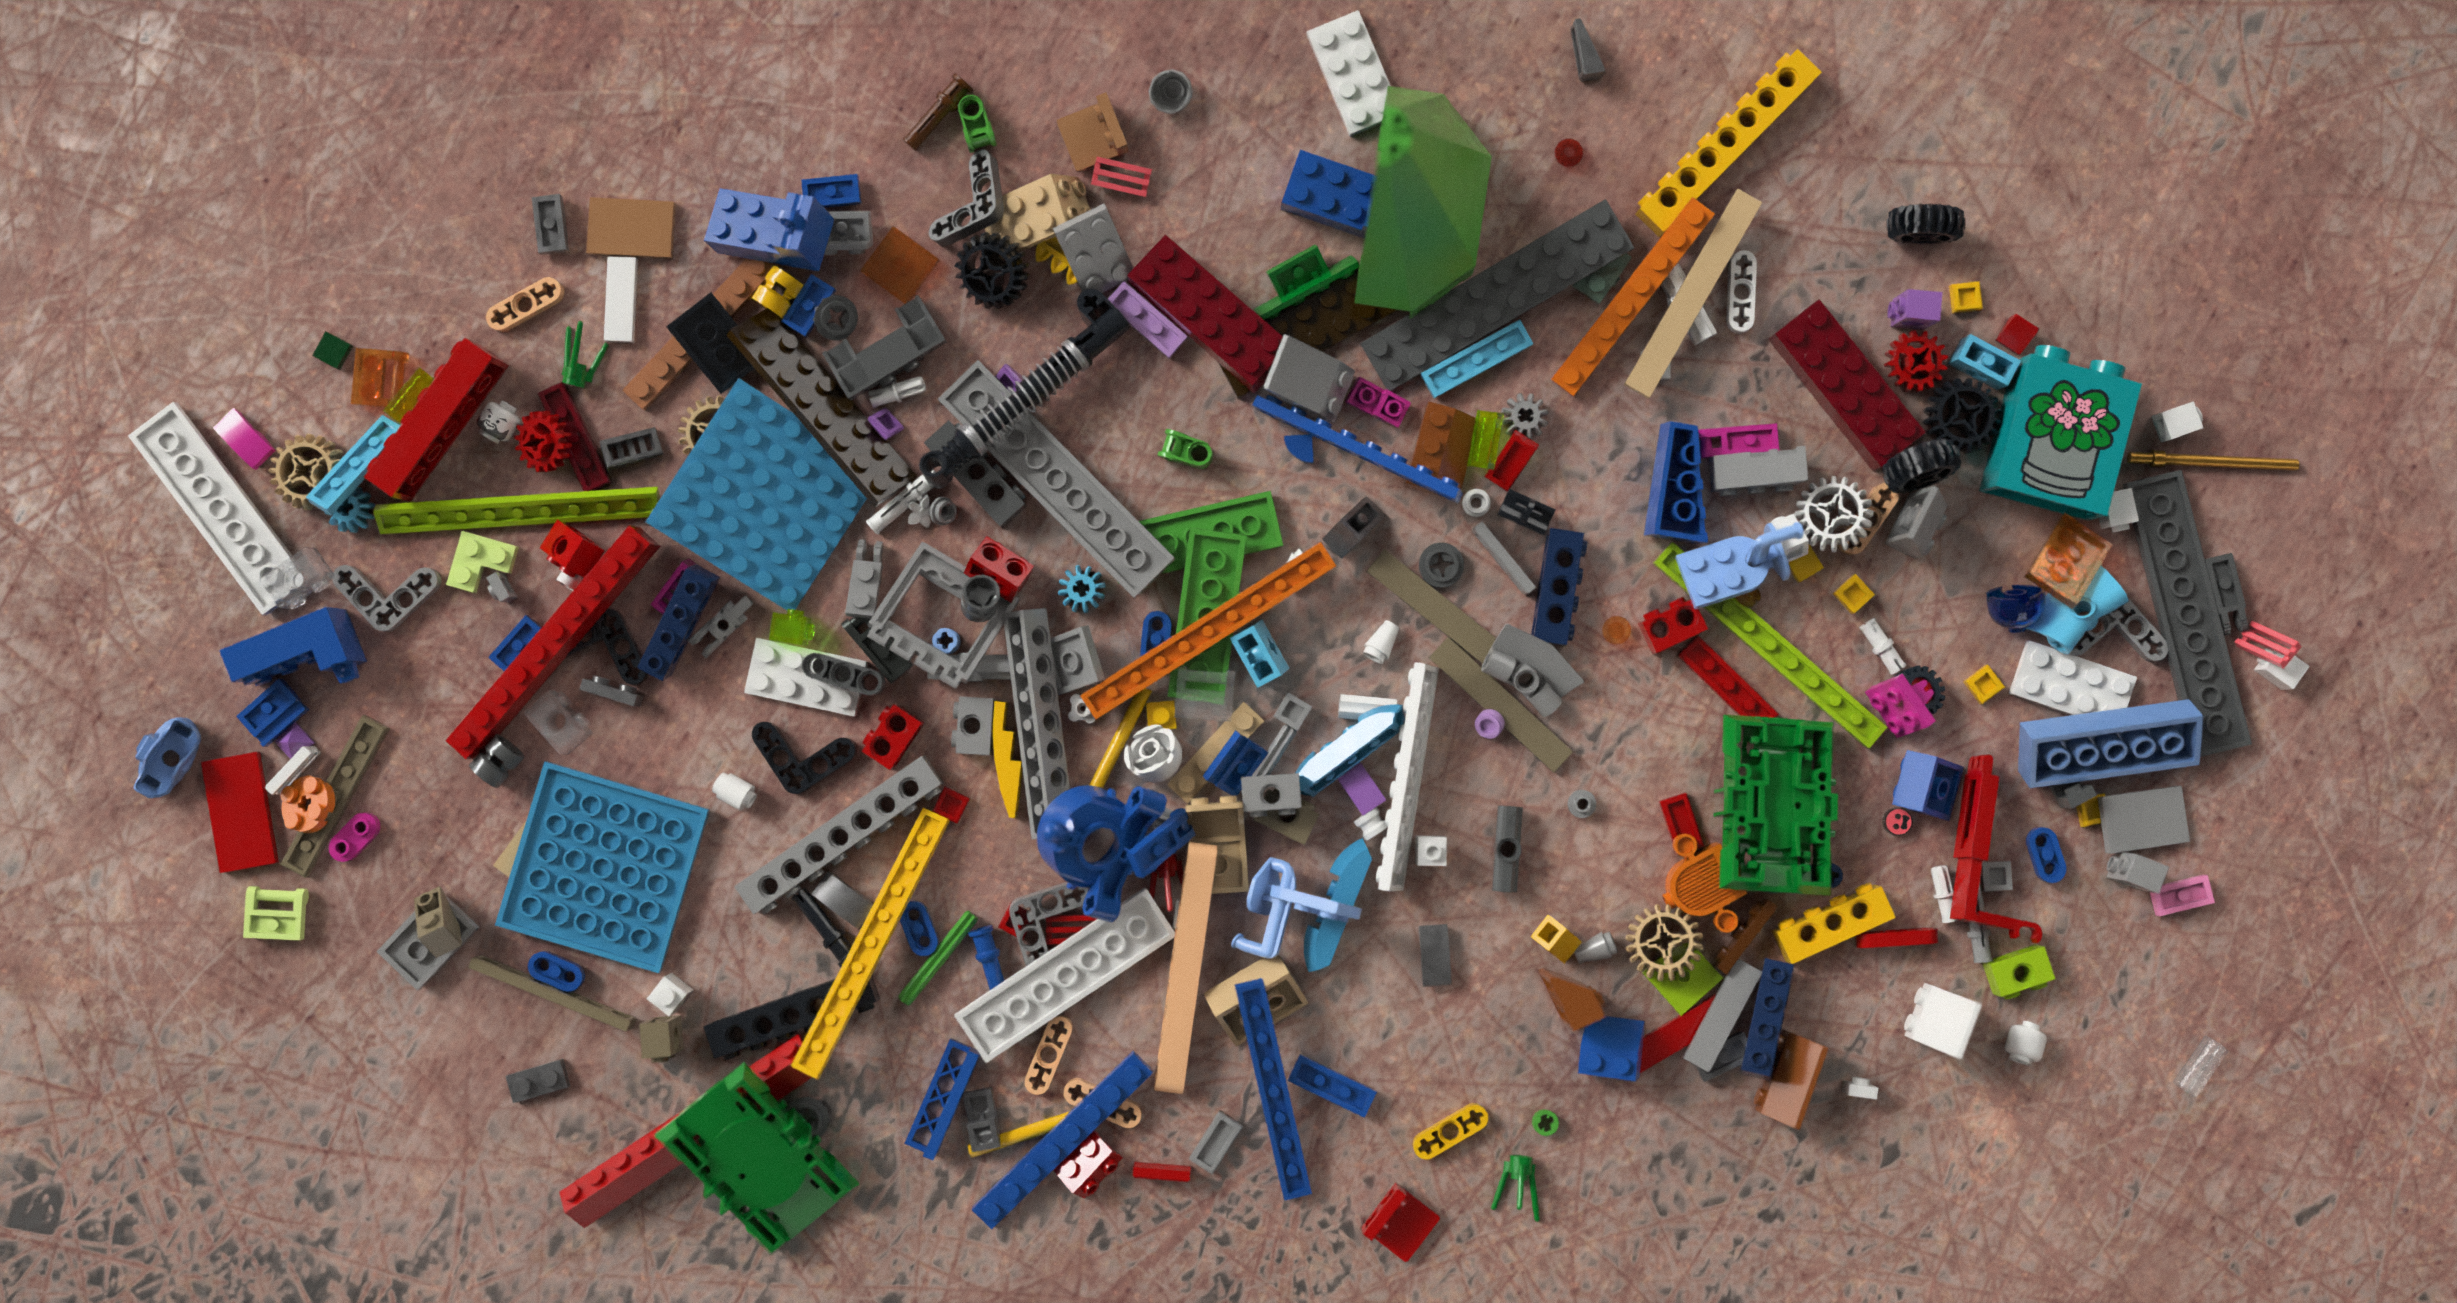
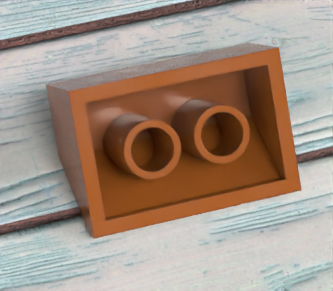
M1428 401L1425 406L1410 466L1416 468L1418 464L1432 470V476L1442 480L1443 476L1448 477L1459 483L1457 488L1461 490L1480 419L1458 409ZM1405 480L1404 487L1440 496L1417 484Z
M1545 968L1538 970L1562 1022L1573 1032L1605 1018L1602 1010L1606 1008L1605 1002L1601 994L1592 989L1591 986H1586L1581 981Z
M1783 1029L1780 1035L1771 1081L1765 1080L1763 1087L1758 1088L1754 1097L1755 1110L1800 1130L1828 1047L1815 1040Z

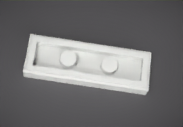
M608 257L604 324V341L634 343L637 258Z

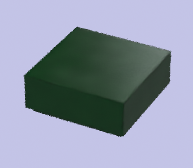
M325 331L312 356L341 370L353 345Z

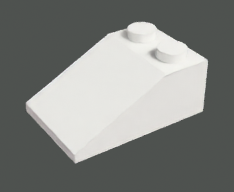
M1924 983L1923 988L1920 987L1916 992L1914 998L1916 1006L1913 1014H1909L1905 1021L1904 1030L1906 1032L1904 1036L1962 1059L1982 1004Z

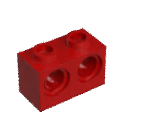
M986 536L971 555L964 574L970 578L976 575L991 577L1000 588V597L1012 603L1027 583L1034 565L1005 548L1001 543Z
M1683 596L1668 603L1670 606L1668 610L1660 613L1657 608L1643 615L1644 621L1638 623L1652 654L1661 652L1708 630L1700 610L1694 609L1691 599L1686 601ZM1681 610H1686L1691 616L1690 623L1687 626L1682 625L1678 620V614ZM1656 622L1662 623L1665 627V634L1661 638L1656 637L1652 631V627Z
M893 704L891 708L889 706L884 708L878 718L881 722L876 731L871 729L862 742L865 745L862 752L889 770L895 769L925 724V722L898 704ZM899 715L906 721V727L901 732H897L892 726L893 719ZM882 739L887 740L890 744V751L884 756L877 751V743Z

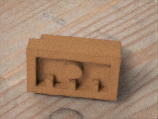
M1107 92L1096 96L1097 104L1059 118L1056 121L1077 172L1095 166L1096 157L1111 160L1129 152L1126 139Z

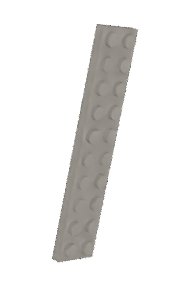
M977 360L938 400L962 425L968 421L973 427L977 424L973 415L979 421L982 420L984 416L980 413V410H983L988 415L991 411L987 404H990L995 409L998 405L994 398H997L1002 403L1005 399L1002 397L1001 392L1007 397H1010L1012 394ZM1029 411V418H1024L1020 415L1022 424H1017L1013 421L1015 429L1011 430L1006 427L1008 435H1003L999 432L1001 441H996L992 438L994 446L989 447L985 444L986 449L1136 599L1175 558Z

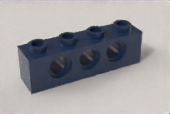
M1549 528L1546 532L1531 635L1553 645L1566 646L1568 640L1572 641L1575 625L1570 623L1572 613H1576L1578 609L1579 596H1575L1576 585H1581L1583 568H1579L1580 557H1585L1587 540H1583L1584 533ZM1560 552L1567 553L1571 558V563L1566 568L1561 567L1557 562V556ZM1556 580H1561L1566 584L1567 590L1562 596L1557 595L1553 591V583ZM1552 608H1558L1562 612V620L1558 624L1551 622L1548 614Z
M697 564L685 569L637 667L638 669L661 681L673 674L689 642L688 640L691 638L720 579L718 575Z
M1765 958L1741 1067L1743 1075L1771 1081L1794 974V964Z

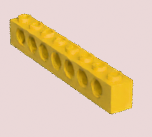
M1799 49L1791 56L1786 52L1775 63L1778 69L1772 75L1766 72L1755 84L1758 89L1752 95L1747 92L1735 104L1739 108L1732 115L1727 112L1716 123L1719 129L1713 135L1707 132L1696 143L1700 148L1693 155L1688 151L1677 163L1680 168L1673 175L1667 172L1657 183L1660 188L1654 194L1649 191L1637 203L1640 209L1635 215L1658 237L1669 228L1690 199L1693 197L1697 200L1822 73ZM1779 77L1788 78L1791 87L1782 86L1779 82ZM1759 97H1767L1771 101V107L1761 105ZM1740 117H1748L1751 120L1752 126H1743L1740 123ZM1720 137H1729L1732 141V147L1723 146L1720 142ZM1708 156L1711 158L1713 166L1705 167L1702 165L1700 157ZM1684 175L1689 176L1693 181V186H1684L1681 183L1680 177ZM1661 196H1670L1674 203L1673 206H1664L1661 202Z

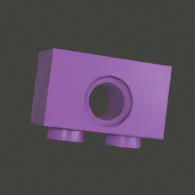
M1908 289L1895 297L1888 306L1887 316L1888 319H1891L1890 327L1925 330L1939 322L1942 292Z

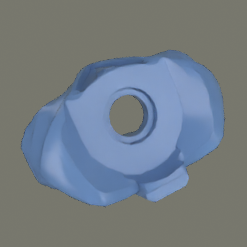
M182 717L170 719L155 734L151 733L143 736L136 748L137 754L135 758L140 763L138 767L139 775L134 784L135 791L147 798H158L169 794L175 785L183 779L193 764L201 742V734L190 719ZM173 750L178 753L179 762L177 765L168 766L165 764L163 756L166 751Z

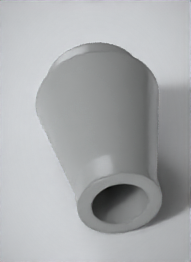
M1601 931L1575 950L1579 964L1613 958L1612 955L1618 953L1610 931L1604 934Z

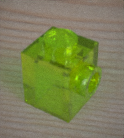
M787 609V614L773 612L769 634L770 641L807 646L808 640L812 641L814 624H811V618L804 617V611Z

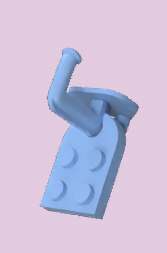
M1795 522L1792 526L1776 530L1772 523H1768L1765 525L1764 534L1758 536L1756 540L1736 536L1676 555L1675 559L1694 609H1700L1756 590L1762 585L1771 568L1776 571L1783 581L1788 580L1790 566L1781 542L1793 538L1801 539L1804 535L1802 525L1799 522Z
M1270 857L1253 877L1247 897V909L1250 912L1269 915L1263 942L1258 943L1244 938L1242 933H1239L1233 938L1231 947L1267 959L1276 957L1280 951L1292 902L1295 903L1294 909L1348 923L1349 917L1359 920L1362 909L1295 891L1297 884L1293 867L1284 860ZM1278 872L1283 873L1281 882L1279 879Z

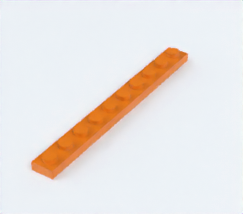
M1320 541L1082 693L1080 697L1095 720L1336 567L1334 561Z

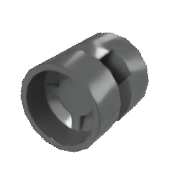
M976 575L965 583L961 597V610L966 618L978 623L988 621L995 615L1000 598V588L997 582L989 576Z
M495 734L486 744V752L479 753L469 764V767L487 784L499 788L508 778V770H514L525 756L506 738ZM496 755V756H497L499 759H501L504 763L502 764L500 761H498V760H497L496 758H494L493 756Z

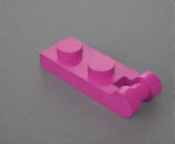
M1777 423L1698 430L1701 442V459L1743 452H1769L1771 449H1778L1779 451ZM1711 438H1719L1720 448H1712Z

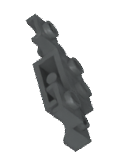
M919 295L900 308L894 309L904 326L856 354L847 339L842 340V343L829 351L822 352L850 401L874 386L877 388L881 385L884 388L891 385L892 382L897 380L895 376L903 371L906 373L914 371L921 365L920 361L924 359V356L947 343Z

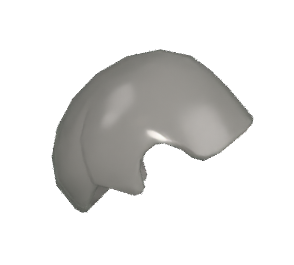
M1173 69L1157 74L1153 78L1148 91L1150 101L1158 111L1167 114H1174L1187 107L1193 94L1191 81L1183 72Z

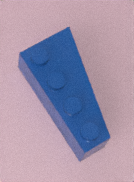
M1673 421L1660 424L1644 536L1693 544L1708 543V534L1705 532L1704 521L1706 519L1705 507H1703L1702 499L1703 478L1700 476L1699 465L1701 463L1698 426Z

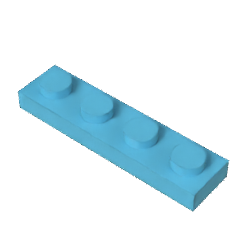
M1519 319L1429 368L1420 375L1433 399L1531 347L1533 342Z
M382 415L306 496L307 500L317 508L332 515L363 482L364 476L368 472V464L373 458L381 454L384 450L383 445L386 439L391 434H395L401 425Z

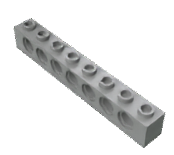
M1046 608L1002 613L1032 839H1037L1038 825L1048 805L1061 793L1070 789Z
M926 756L919 757L734 886L753 915L760 911L764 915L778 906L776 900L783 895L788 899L800 891L801 887L799 884L809 879L810 882H813L825 873L822 868L831 862L834 866L848 857L846 852L855 846L858 850L871 841L869 835L877 830L883 833L895 824L892 819L900 814L906 817L918 808L915 803L924 797L929 801L941 792L939 787L944 784L943 780ZM909 780H913L918 784V792L915 796H909L905 792L904 787ZM886 796L891 797L895 802V808L892 812L884 811L881 806V802ZM861 813L869 814L872 819V823L867 829L862 828L858 823ZM838 829H843L848 834V841L844 845L839 844L835 840V833ZM815 845L821 846L825 851V856L821 861L815 860L812 856V849ZM791 862H797L801 866V874L798 877H794L789 873L788 868ZM768 878H773L778 883V889L775 893L768 892L765 887Z

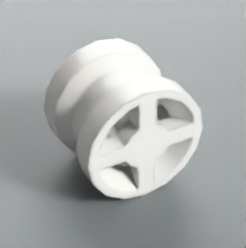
M1377 807L1353 821L1356 827L1362 829L1363 837L1366 841L1388 827L1385 825V820L1380 818V811Z

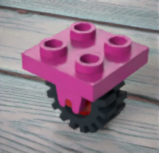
M1918 665L1903 670L1893 678L1873 685L1865 691L1871 705L1880 713L1886 722L1887 728L1894 733L1896 738L1929 727L1936 721L1932 714L1938 712L1937 710L1943 706L1940 702L1945 700V695H1941V692L1945 691V686H1939L1938 683L1942 682L1941 677L1935 679L1936 672L1934 670L1928 672L1929 667L1927 666L1920 667Z

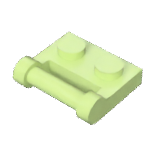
M249 886L245 898L243 938L304 940L306 904L309 898L308 890L304 888H297L295 891L264 890L258 886ZM278 901L294 903L293 910L258 909V902Z

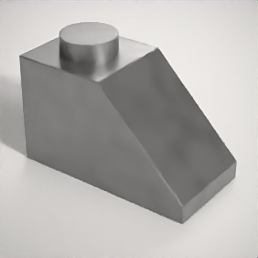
M1365 496L1322 540L1342 559L1386 515Z

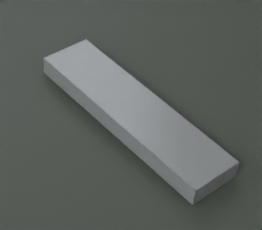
M1740 959L1737 960L1721 984L1682 1057L1683 1059L1708 1073L1710 1072L1757 984L1762 971Z

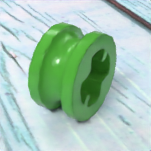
M1543 1109L1534 1114L1532 1126L1540 1135L1549 1136L1558 1129V1118L1550 1110ZM1542 1115H1546L1547 1118L1551 1116L1553 1120L1549 1124L1550 1129L1545 1130L1544 1127H1541V1129L1538 1127Z

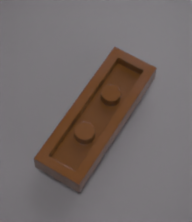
M1769 899L1757 900L1748 911L1750 916L1744 924L1739 923L1736 929L1732 931L1731 936L1733 939L1727 947L1723 945L1714 955L1716 961L1713 966L1727 975L1778 906Z

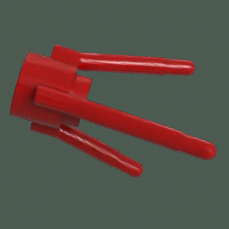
M1172 854L1151 873L1149 893L1154 899L1157 874H1159V878H1164L1168 912L1173 910L1170 877H1176L1175 871L1182 886V860L1177 861V854Z

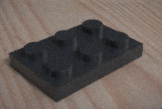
M709 292L670 322L666 328L719 393L722 394L734 385L738 378H743L754 367L727 337L730 329L737 326V323L712 292Z

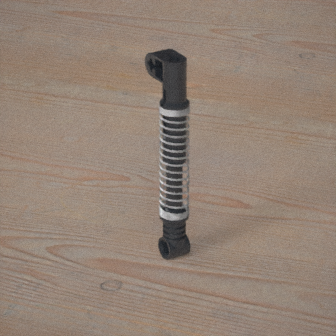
M1088 289L1078 296L1077 307L1082 320L1088 326L1076 337H1069L1063 341L1061 347L1057 346L1058 352L1055 354L1050 352L1051 357L1048 360L1043 358L1044 363L1042 365L1036 364V370L1029 369L1030 375L1027 377L1022 375L1023 380L1020 383L1015 381L1016 392L1011 387H1008L1012 393L1010 397L1001 392L1005 401L1000 403L997 398H994L998 405L995 409L990 404H987L991 411L988 415L983 410H980V413L984 416L982 420L979 421L973 415L977 424L972 427L966 421V424L958 427L955 431V436L952 438L953 442L948 441L947 447L945 445L941 447L942 451H929L922 456L919 462V469L930 486L944 488L949 485L953 474L957 472L956 467L958 469L962 468L961 463L964 465L968 463L967 458L971 460L987 452L985 444L993 447L992 438L996 441H1001L999 432L1003 435H1008L1006 427L1014 430L1015 425L1013 421L1017 424H1022L1020 415L1024 418H1029L1027 410L1036 412V406L1042 407L1043 400L1050 401V394L1057 395L1056 389H1064V383L1070 384V378H1077L1078 371L1085 372L1093 364V359L1130 329L1126 318L1100 291ZM1094 309L1099 310L1101 316L1098 319ZM941 466L938 472L931 473L935 467Z

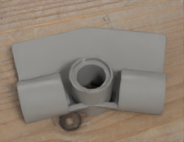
M1505 624L1481 668L1482 672L1516 687L1543 717L1549 716L1561 705V698L1584 683L1580 675L1554 646L1510 624ZM1531 673L1532 677L1528 682L1521 683L1518 681L1521 674Z

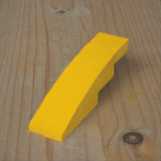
M994 701L993 744L998 782L1009 818H1016L1018 815L1023 773L1022 761L1013 760L1016 732L1005 731L1008 702Z

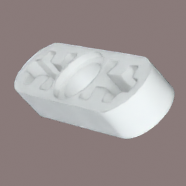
M1746 250L1739 251L1732 256L1728 267L1726 324L1729 330L1736 334H1742L1753 326L1755 318L1757 261L1755 256ZM1743 257L1745 263H1749V266L1744 269V277L1735 280V277L1741 275V267L1736 265V262ZM1735 286H1746L1749 290L1748 298L1745 300L1738 299L1734 294ZM1733 304L1737 306L1748 304V308L1744 307L1742 309V318L1747 319V322L1742 327H1739L1738 322L1733 320V318L1739 315V307L1734 308Z

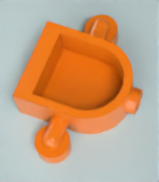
M1689 834L1677 835L1673 840L1672 847L1674 852L1679 856H1683L1684 859L1674 864L1667 874L1665 881L1666 893L1662 895L1665 904L1671 905V909L1675 907L1680 908L1682 912L1694 916L1714 913V926L1719 931L1725 933L1732 932L1738 925V918L1733 911L1724 909V906L1746 895L1747 892L1746 890L1719 889L1721 844L1714 842L1696 852L1697 842L1693 836Z

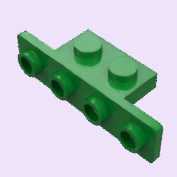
M1314 244L1266 271L1278 296L1256 307L1254 311L1263 320H1271L1280 315L1281 310L1290 305L1296 306L1305 301V297L1311 293L1326 290L1330 283L1338 278L1344 279L1351 276L1355 269L1360 267L1357 259L1350 255L1327 267L1319 248Z

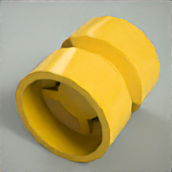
M773 265L765 276L766 284L759 285L752 299L783 319L791 306L789 300L795 299L804 285ZM776 284L785 289L783 295L773 290Z

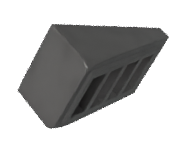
M1581 18L1575 19L1570 27L1579 80L1583 82L1600 79L1606 72L1605 67Z
M655 427L599 441L608 472L663 455ZM648 436L653 449L651 451H647L644 438ZM638 440L641 453L636 454L632 441ZM626 443L630 453L628 457L624 456L621 446ZM616 447L619 459L613 460L610 448Z

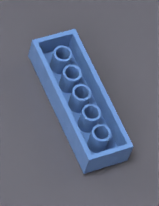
M2187 699L2020 722L2018 772L2029 788L2197 766L2200 765L2203 715Z

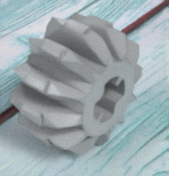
M1522 393L1517 394V402L1509 398L1506 402L1510 408L1501 409L1503 415L1509 416L1500 421L1501 425L1510 424L1505 433L1509 435L1513 430H1517L1522 434L1524 433L1531 440L1532 432L1540 436L1542 430L1539 426L1546 427L1548 425V421L1540 418L1546 416L1548 410L1538 409L1543 404V400L1540 399L1535 404L1532 403L1534 394L1531 393L1526 401ZM1520 411L1522 414L1528 412L1530 414L1528 420H1531V422H1520L1518 418L1521 414H1518V412Z

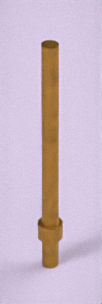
M2151 450L2150 453L2129 452L2127 455L2128 463L2149 464L2150 467L2182 465L2296 471L2299 469L2298 459L2166 454L2163 450Z

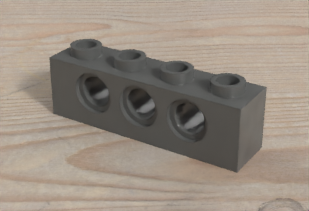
M948 420L924 444L931 451H942L941 447L943 445L947 447L948 441L953 442L952 438L955 436V431L962 425L959 422L953 425ZM986 452L979 458H972L971 460L967 458L968 463L965 465L961 463L962 468L960 469L956 467L957 472L953 476L1003 529L1027 507L1023 502L1026 496L1016 485L1012 488L1009 487L1004 481L1007 475L997 464L991 467L985 460L988 456ZM978 465L985 468L983 478L979 480L972 479V468ZM995 486H1000L1004 489V496L998 501L991 500L989 496L990 490Z

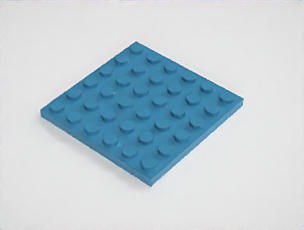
M738 378L647 518L646 523L793 614L867 498L794 413Z
M545 761L495 926L661 973L710 809Z

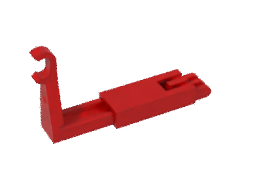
M1990 754L1971 756L1964 779L1953 858L1958 859L1950 919L2009 930L2010 939H2017L2020 936L2019 931L2021 927L2029 928L2032 933L2030 937L2031 942L2039 943L2042 939V929L2037 923L1984 911L1976 912L1982 862L1988 861L2000 776L1992 775L1993 757Z

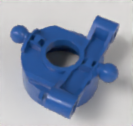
M1083 785L1061 793L1044 811L1037 829L1039 853L1044 862L1068 882L1066 885L1068 889L1073 890L1076 887L1089 888L1083 902V913L1086 916L1110 923L1118 918L1121 910L1122 887L1127 876L1134 872L1126 852L1144 839L1148 828L1164 813L1167 803L1164 794L1137 786L1132 790L1125 805L1116 798V791L1112 788H1109L1107 791L1101 787ZM1097 829H1110L1114 834V841L1109 850L1096 862L1086 861L1083 857L1082 849L1088 835Z

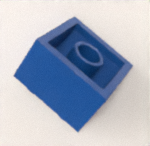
M1907 750L1901 762L1898 784L1893 791L1894 799L1892 805L1950 821L1964 767L1937 756Z
M1605 1016V1018L1586 1026L1580 1046L1578 1073L1629 1081L1639 1079L1645 1021Z

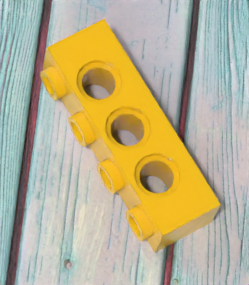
M1871 883L1863 884L1855 888L1856 893L1848 897L1845 894L1836 896L1829 900L1830 905L1821 909L1819 906H1814L1803 912L1804 916L1794 920L1793 917L1777 923L1778 928L1772 930V933L1785 962L1794 964L1896 918L1882 886L1872 885ZM1860 902L1864 910L1862 915L1856 918L1853 915L1852 909L1855 904ZM1835 914L1838 918V923L1835 928L1829 929L1826 924L1827 918ZM1805 926H1810L1812 935L1808 940L1803 941L1800 935L1801 930Z

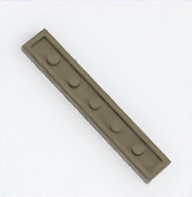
M1384 549L1366 572L1483 664L1496 638Z
M1449 637L1430 655L1429 659L1483 709H1493L1499 712L1504 718V728L1553 773L1573 753L1569 747L1493 677L1482 672V667Z
M367 715L361 716L326 780V783L332 786L335 794L333 813H328L327 818L324 820L328 822L319 831L314 833L298 831L280 865L304 878L310 876L388 734L389 727Z
M483 955L472 958L468 966L470 969L626 1032L634 1028L637 1020L634 1016L572 991L565 992L533 978L528 973Z

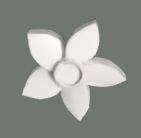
M925 495L919 504L916 502L908 503L910 510L913 511L908 517V524L920 522L926 528L929 527L931 506H929L930 500L928 495Z

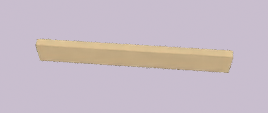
M1740 189L1735 191L1624 386L1647 399L1651 397L1761 206V201Z

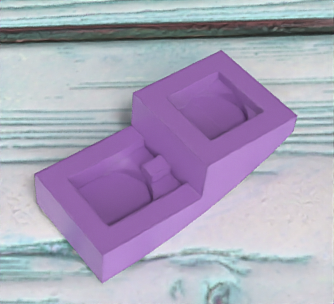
M1361 762L1338 778V781L1362 816L1386 801Z

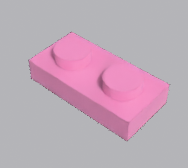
M2199 875L2163 884L2159 894L2150 892L2155 916H2163L2215 903L2208 875Z

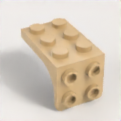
M1049 174L1003 195L1004 213L995 224L986 227L985 230L990 235L1000 232L1001 239L1004 236H1010V245L1015 242L1019 243L1016 249L1017 252L1056 237L1053 231L1054 227L1091 210L1085 196V185L1075 176Z
M1237 795L1221 796L1220 802L1209 803L1208 797L1192 798L1191 804H1186L1185 806L1189 817L1187 822L1189 825H1192L1195 831V836L1189 842L1217 845L1211 894L1248 892L1243 800L1237 801Z

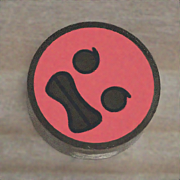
M1894 807L1884 813L1882 825L1887 833L1902 836L1911 830L1913 819L1906 809Z

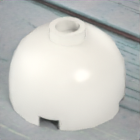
M1157 724L1147 726L1135 733L1133 736L1135 740L1130 747L1126 746L1124 752V761L1129 770L1141 780L1152 783L1163 782L1172 777L1182 763V748L1175 734L1170 729H1165Z

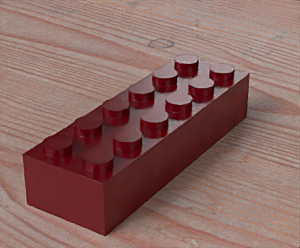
M1165 234L1129 272L1127 277L1130 285L1255 394L1266 382L1283 336Z
M1820 299L1768 338L1769 342L1872 471L1881 468L1889 458L1903 451L1926 433Z

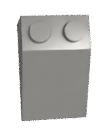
M1284 335L1263 388L1290 405L1305 411L1309 416L1335 423L1337 415L1341 411L1347 390L1352 383L1355 370L1336 358L1288 335Z
M1930 486L1908 495L1884 544L1914 559L1923 557V555H1927L1934 544L1932 537L1936 529H1941L1947 517L1944 514L1947 504L1939 488Z

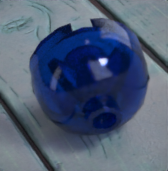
M2012 585L2013 589L2002 592L2003 586L1986 592V604L1991 619L1999 626L2008 628L2009 632L2020 633L2026 631V627L2034 625L2044 614L2046 605L2045 590L2042 591V588L2039 586Z

